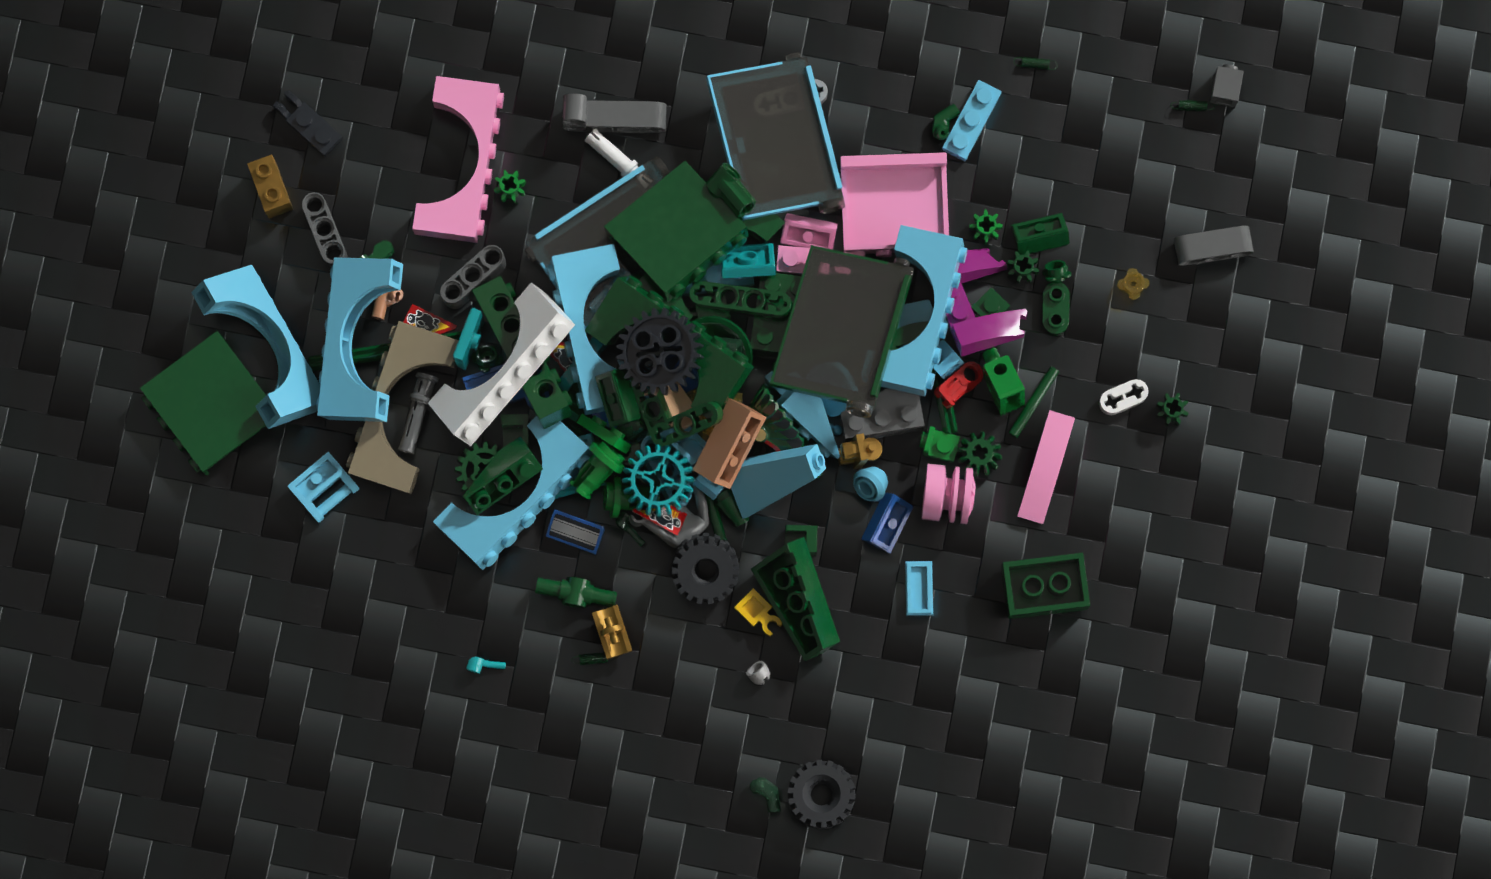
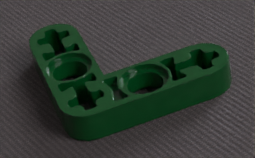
M632 386L651 439L656 445L658 444L661 447L672 445L719 424L723 419V410L716 402L700 404L672 417L660 389L657 396L645 400L644 396L651 394L650 389L647 393L641 392V386L637 388ZM651 402H656L660 407V413L656 417L649 412ZM708 410H713L714 415L711 418L700 421L698 416L706 414ZM684 417H688L692 421V429L689 432L682 428L681 421ZM674 428V433L667 435L666 438H661L660 433L663 430Z

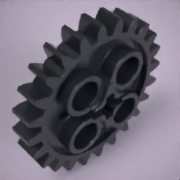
M652 308L651 316L647 312L642 311V320L632 317L635 325L633 327L625 325L629 333L627 335L620 334L619 337L624 340V344L616 345L618 349L623 351V354L616 356V359L624 361L619 370L628 371L624 378L628 381L634 378L631 386L637 388L641 385V392L647 393L650 389L651 394L657 396L659 389L665 396L668 395L669 388L677 393V384L679 383L687 387L685 378H696L691 371L692 369H700L701 367L695 362L698 359L704 358V356L697 353V350L703 348L704 345L695 342L701 337V334L697 332L691 333L696 327L695 324H687L688 318L684 315L679 318V312L675 310L669 316V310L666 308L662 309L661 314H659L657 309ZM675 330L676 339L671 343H667V334ZM649 334L650 343L645 347H641V338ZM680 346L683 347L681 351L661 352L660 357L655 354L637 357V354L641 352H658L660 347L666 350H672ZM673 357H679V366L671 370L669 366L670 360ZM653 361L652 371L645 374L643 370L645 363Z

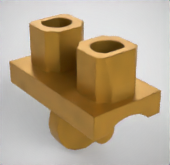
M864 433L856 434L850 442L842 443L840 445L841 448H838L840 454L838 458L839 466L853 464V469L862 468L867 461H874L880 457L882 453L881 443L875 438L864 439Z
M618 605L593 612L592 615L606 658L610 659L632 652Z

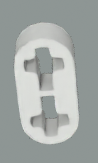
M1135 379L1107 390L1100 398V409L1107 415H1116L1140 405L1148 396V387L1143 381ZM1132 386L1143 390L1139 399L1135 395L1126 398L1125 395L1132 391ZM1108 396H1111L1112 399L1122 398L1121 401L1116 403V409H1112L1111 406L1106 407L1105 403L1108 400Z

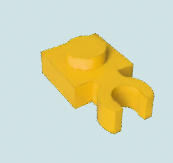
M754 588L734 607L753 627L760 622L763 632L769 637L773 635L767 628L770 622L777 623L779 627L782 626L780 618L768 614L772 606Z

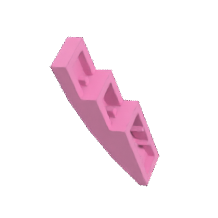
M1049 410L1018 517L1041 524L1044 523L1075 420L1074 417Z

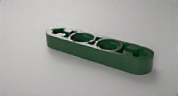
M698 281L690 289L691 300L697 306L703 308L784 318L791 313L793 307L790 297L786 293L706 281ZM702 288H705L708 294L715 295L716 303H713L714 299L709 296H704L703 300H700L696 292H701ZM726 291L735 293V300L729 305L723 304L721 301V296ZM751 295H759L761 297V304L757 308H750L747 305V300ZM770 296L769 301L772 303H779L780 299H783L787 306L782 307L781 311H778L776 306L768 305V310H765L767 305L766 297Z

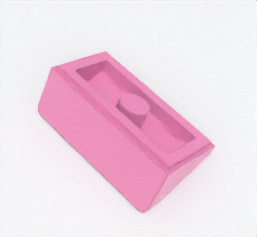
M786 214L780 244L810 248L811 245L833 250L837 223Z

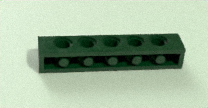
M499 276L472 291L508 360L519 336L520 314L513 298L517 297L510 282L505 284L502 277ZM502 305L508 306L504 311H496ZM511 327H519L516 332H508ZM549 356L538 368L542 370L541 373L537 376H531L522 386L543 429L572 416L569 406L573 404L567 390L561 392L558 386L562 381L556 369H549L547 362L550 361ZM546 391L553 392L550 397H541Z

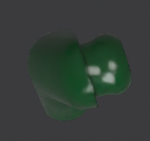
M954 103L936 114L933 118L932 134L938 140H944L949 136V121L960 115V111Z

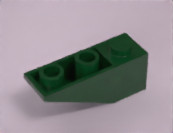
M519 436L497 452L463 497L474 512L479 515L539 473L543 468L524 440Z

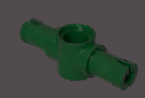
M567 577L566 580L562 579V581L538 578L535 590L537 594L559 597L558 600L562 601L563 605L577 608H586V605L590 606L591 603L612 607L615 606L617 592L595 588L594 585L590 584L589 580L576 577Z

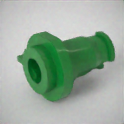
M593 441L590 444L589 449L593 455L579 470L577 477L569 482L572 486L577 487L576 491L588 500L591 499V494L602 486L613 471L621 474L625 468L622 464L625 458L615 447H612L605 441H602L600 444Z
M611 476L610 482H605L602 492L604 511H609L610 518H618L620 510L633 511L639 501L633 504L629 503L628 499L634 494L625 495L623 490L631 485L621 483V477ZM636 484L640 494L648 499L650 487Z

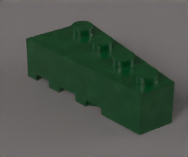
M804 537L785 544L751 568L804 661L824 653L840 642Z

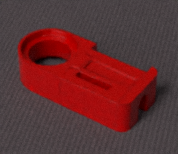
M967 362L960 366L934 390L935 396L937 398L942 397L944 400L942 404L946 408H951L958 399L982 381L983 370L981 366L976 362ZM965 368H970L974 371V381H969L965 378Z

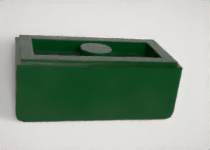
M1062 213L1011 225L1016 248L1020 255H1025L1027 251L1031 254L1065 246L1070 243L1069 231Z
M615 369L595 376L610 428L641 418L631 381L624 378L628 371Z

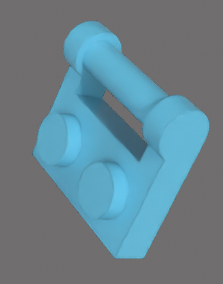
M329 452L288 485V488L318 523L325 518L324 515L346 496L351 492L354 494L360 489ZM341 478L345 484L316 508L312 502Z

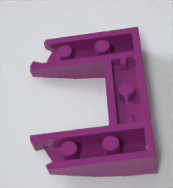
M988 248L967 250L965 263H960L958 273H961L958 289L953 288L951 298L955 299L951 314L947 313L946 321L961 357L1024 337L1025 331L1020 330L1019 326L1020 319L1026 320L1027 318L1026 309L975 317L961 283L1007 270V264L1003 260L998 262L990 256Z

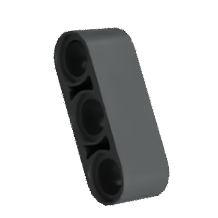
M315 192L307 194L302 201V207L321 256L326 265L331 268L334 260L328 259L329 252L337 249L341 251L339 258H348L347 252L324 197ZM313 202L322 203L321 209L317 212L309 211V206ZM327 225L332 228L327 236H320L318 234L322 226Z
M1249 226L1186 234L1174 238L1178 265L1180 266L1243 257L1254 253Z
M489 245L483 248L441 286L440 294L447 307L451 309L463 307L474 297L473 289L495 279L505 269L506 259L498 246ZM491 255H498L500 257L498 263L494 265L486 262ZM476 272L480 274L477 281H467L470 273ZM451 290L460 291L459 297L454 300L448 299L447 294Z

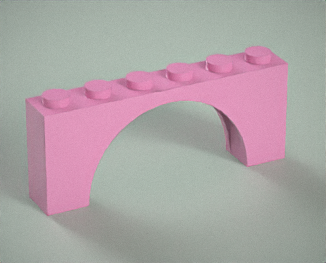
M436 76L432 100L434 108L456 115L471 128L478 141L479 159L471 180L457 194L440 202L416 203L412 229L415 235L477 243L478 235L483 236L485 220H481L482 210H487L489 195L485 194L486 184L490 185L492 180V169H489L490 159H495L496 144H493V136L499 133L500 118L496 117L498 108L502 109L504 93H500L499 84Z

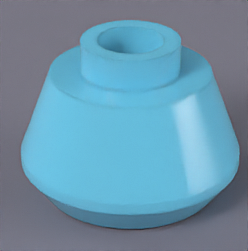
M869 467L855 473L853 484L855 491L861 498L876 502L883 498L888 486V479L883 470L877 467Z

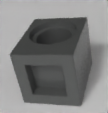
M1224 64L1222 67L1218 66L1214 74L1210 103L1236 107L1244 71L1238 70L1237 66Z

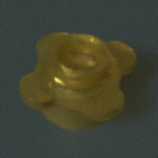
M1131 268L1127 271L1125 278L1118 281L1117 286L1120 290L1126 291L1130 299L1136 300L1139 298L1140 292L1149 287V280L1138 273L1137 269ZM1131 282H1135L1136 285L1132 286Z

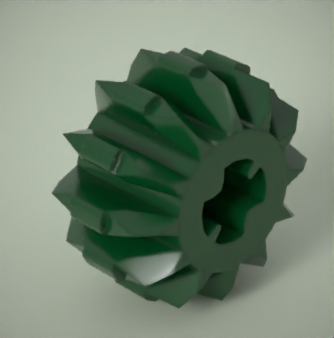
M983 431L980 432L979 439L976 438L973 432L970 433V441L964 438L961 440V444L965 448H957V454L963 455V457L958 459V464L967 463L964 472L966 468H974V477H978L980 469H982L985 476H988V466L996 470L998 465L994 461L1002 459L1001 454L994 453L1001 449V445H991L995 439L993 435L987 441L984 440L985 432ZM976 449H979L980 452L985 451L986 454H984L983 460H980L978 456H973Z

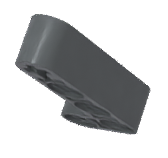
M583 94L563 95L562 123L565 130L574 132H592L594 129H597L598 132L661 133L666 131L667 105L662 102L593 101L587 100V97Z

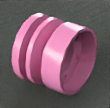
M927 464L922 520L939 521L942 511L948 510L950 523H954L956 511H961L960 524L968 523L969 515L973 510L975 496L973 468H966L963 480L959 479L960 467H955L952 478H946L945 465Z

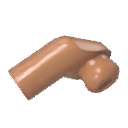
M391 291L377 297L371 317L384 320L387 307L402 300L403 291Z

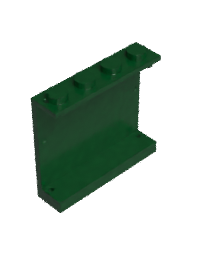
M686 161L681 163L604 226L606 236L612 243L617 241L663 291L667 303L673 298H679L685 292L688 285L693 281H700L706 275V271L713 265L721 264L731 250L740 248L747 241V237H749L747 226L721 198L714 195L708 189L706 182Z
M218 331L140 388L145 394L141 397L149 410L153 408L157 410L160 414L156 418L165 431L168 429L172 430L176 436L172 439L181 452L185 449L191 456L188 462L197 473L202 470L206 476L210 474L207 471L210 467L266 426L255 407L266 394Z

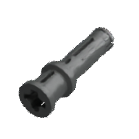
M416 372L415 375L417 381L413 393L409 396L412 403L398 447L399 451L409 454L415 453L427 406L430 407L428 402L431 400L435 383L439 381V378L421 372Z

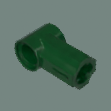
M723 163L708 179L706 186L714 195L722 198L738 217H743L756 207L755 203L757 201L740 182V174L729 164Z

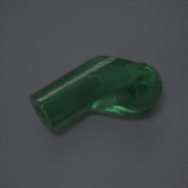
M763 777L752 780L750 789L754 794L759 793L766 798L768 813L781 812L777 786Z

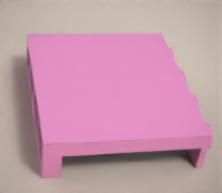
M947 153L841 156L844 252L865 257V254H876V257L879 258L891 257L892 253H895L894 248L900 225L949 235L946 174Z

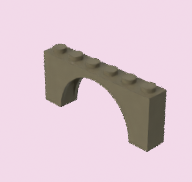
M398 321L397 326H393L390 331L388 340L391 341L389 351H384L380 366L383 369L380 377H375L372 390L388 395L392 387L403 376L425 366L440 365L454 368L456 362L453 354L459 340ZM365 421L364 426L358 428L355 436V442L358 443L355 453L351 452L347 460L346 467L349 468L348 473L412 494L420 469L405 462L392 449L385 436L383 422Z

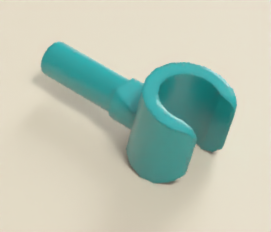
M472 657L469 659L466 669L480 674L482 666L505 669L506 662H494L480 657Z

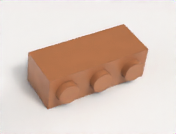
M729 398L723 409V419L719 424L715 425L710 433V437L699 455L693 471L715 484L730 489L766 416L745 404Z

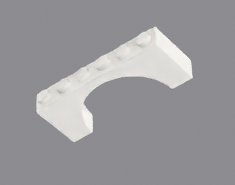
M530 283L514 302L520 314V331L513 352L503 367L487 382L470 390H455L444 383L428 402L453 435L472 446L575 326L552 298L533 283Z

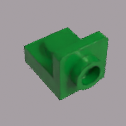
M930 426L929 433L923 432L919 447L924 448L923 456L954 463L961 436L945 434Z

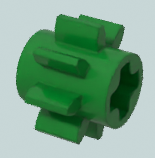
M504 170V176L501 179L495 177V182L500 187H496L494 192L495 194L502 193L501 201L503 203L506 199H512L515 204L516 197L519 195L525 196V192L520 187L526 185L525 179L518 181V171H515L512 175ZM513 182L515 189L510 188L506 191L505 184L510 185Z
M984 210L983 215L980 217L976 214L973 215L976 224H971L969 230H975L974 240L981 238L987 244L988 239L991 237L995 240L998 239L999 236L995 230H1001L1003 224H996L998 214L991 216L988 215L987 210ZM984 222L990 227L989 232H984L982 227Z

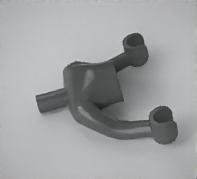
M695 471L692 472V474L697 478L699 474ZM689 483L694 490L697 515H694L686 505L679 510L685 512L687 516L678 535L667 531L642 517V520H636L633 515H630L629 521L635 527L645 526L666 544L677 549L682 546V542L685 539L690 540L692 535L695 534L699 537L708 527L709 515L704 492L694 486L693 483Z

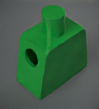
M996 348L985 351L982 354L986 363L983 365L984 379L1000 416L1025 406V388L1009 356L1000 357Z

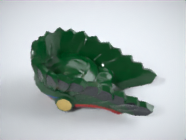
M763 383L751 403L747 405L766 416L755 441L765 443L777 452L809 446V440L804 438L799 433V430H797L800 426L787 418L786 412L778 406L776 401L779 399V393H775L772 387Z

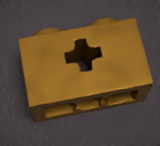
M273 155L247 163L268 218L270 219L294 210Z

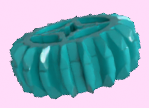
M657 444L655 446L656 452L651 453L649 446H645L647 453L645 456L639 450L636 451L635 454L639 459L637 462L629 458L628 463L633 466V469L624 468L623 472L630 475V477L623 478L622 483L631 485L623 491L625 495L634 494L628 499L630 504L639 501L636 510L641 511L644 506H647L646 515L650 516L654 508L656 509L657 517H661V509L666 508L668 515H672L670 508L672 505L678 511L681 510L682 507L678 502L680 499L688 503L689 498L684 495V492L693 493L694 490L686 484L694 483L695 478L686 476L693 472L692 466L683 467L688 463L687 457L677 460L681 454L679 450L670 455L671 446H666L663 453L661 452V446ZM660 460L654 471H640L648 462ZM668 462L672 463L680 472L681 483L674 481V479L666 475ZM662 470V478L666 482L663 485L660 483L661 486L657 487L655 491V484L651 479L660 474ZM636 479H641L651 486L648 499L638 491ZM663 490H677L671 498L657 501Z

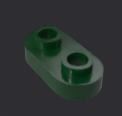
M1061 282L1049 283L1042 295V326L1045 332L1054 336L1064 333L1069 325L1070 293L1067 286ZM1053 291H1059L1061 293V297L1055 299L1052 297L1051 293ZM1052 317H1059L1061 323L1058 325L1051 322Z

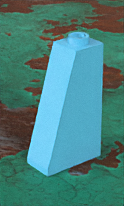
M814 444L747 457L731 486L742 519L753 515L816 479L826 469L825 459L820 453L818 445Z

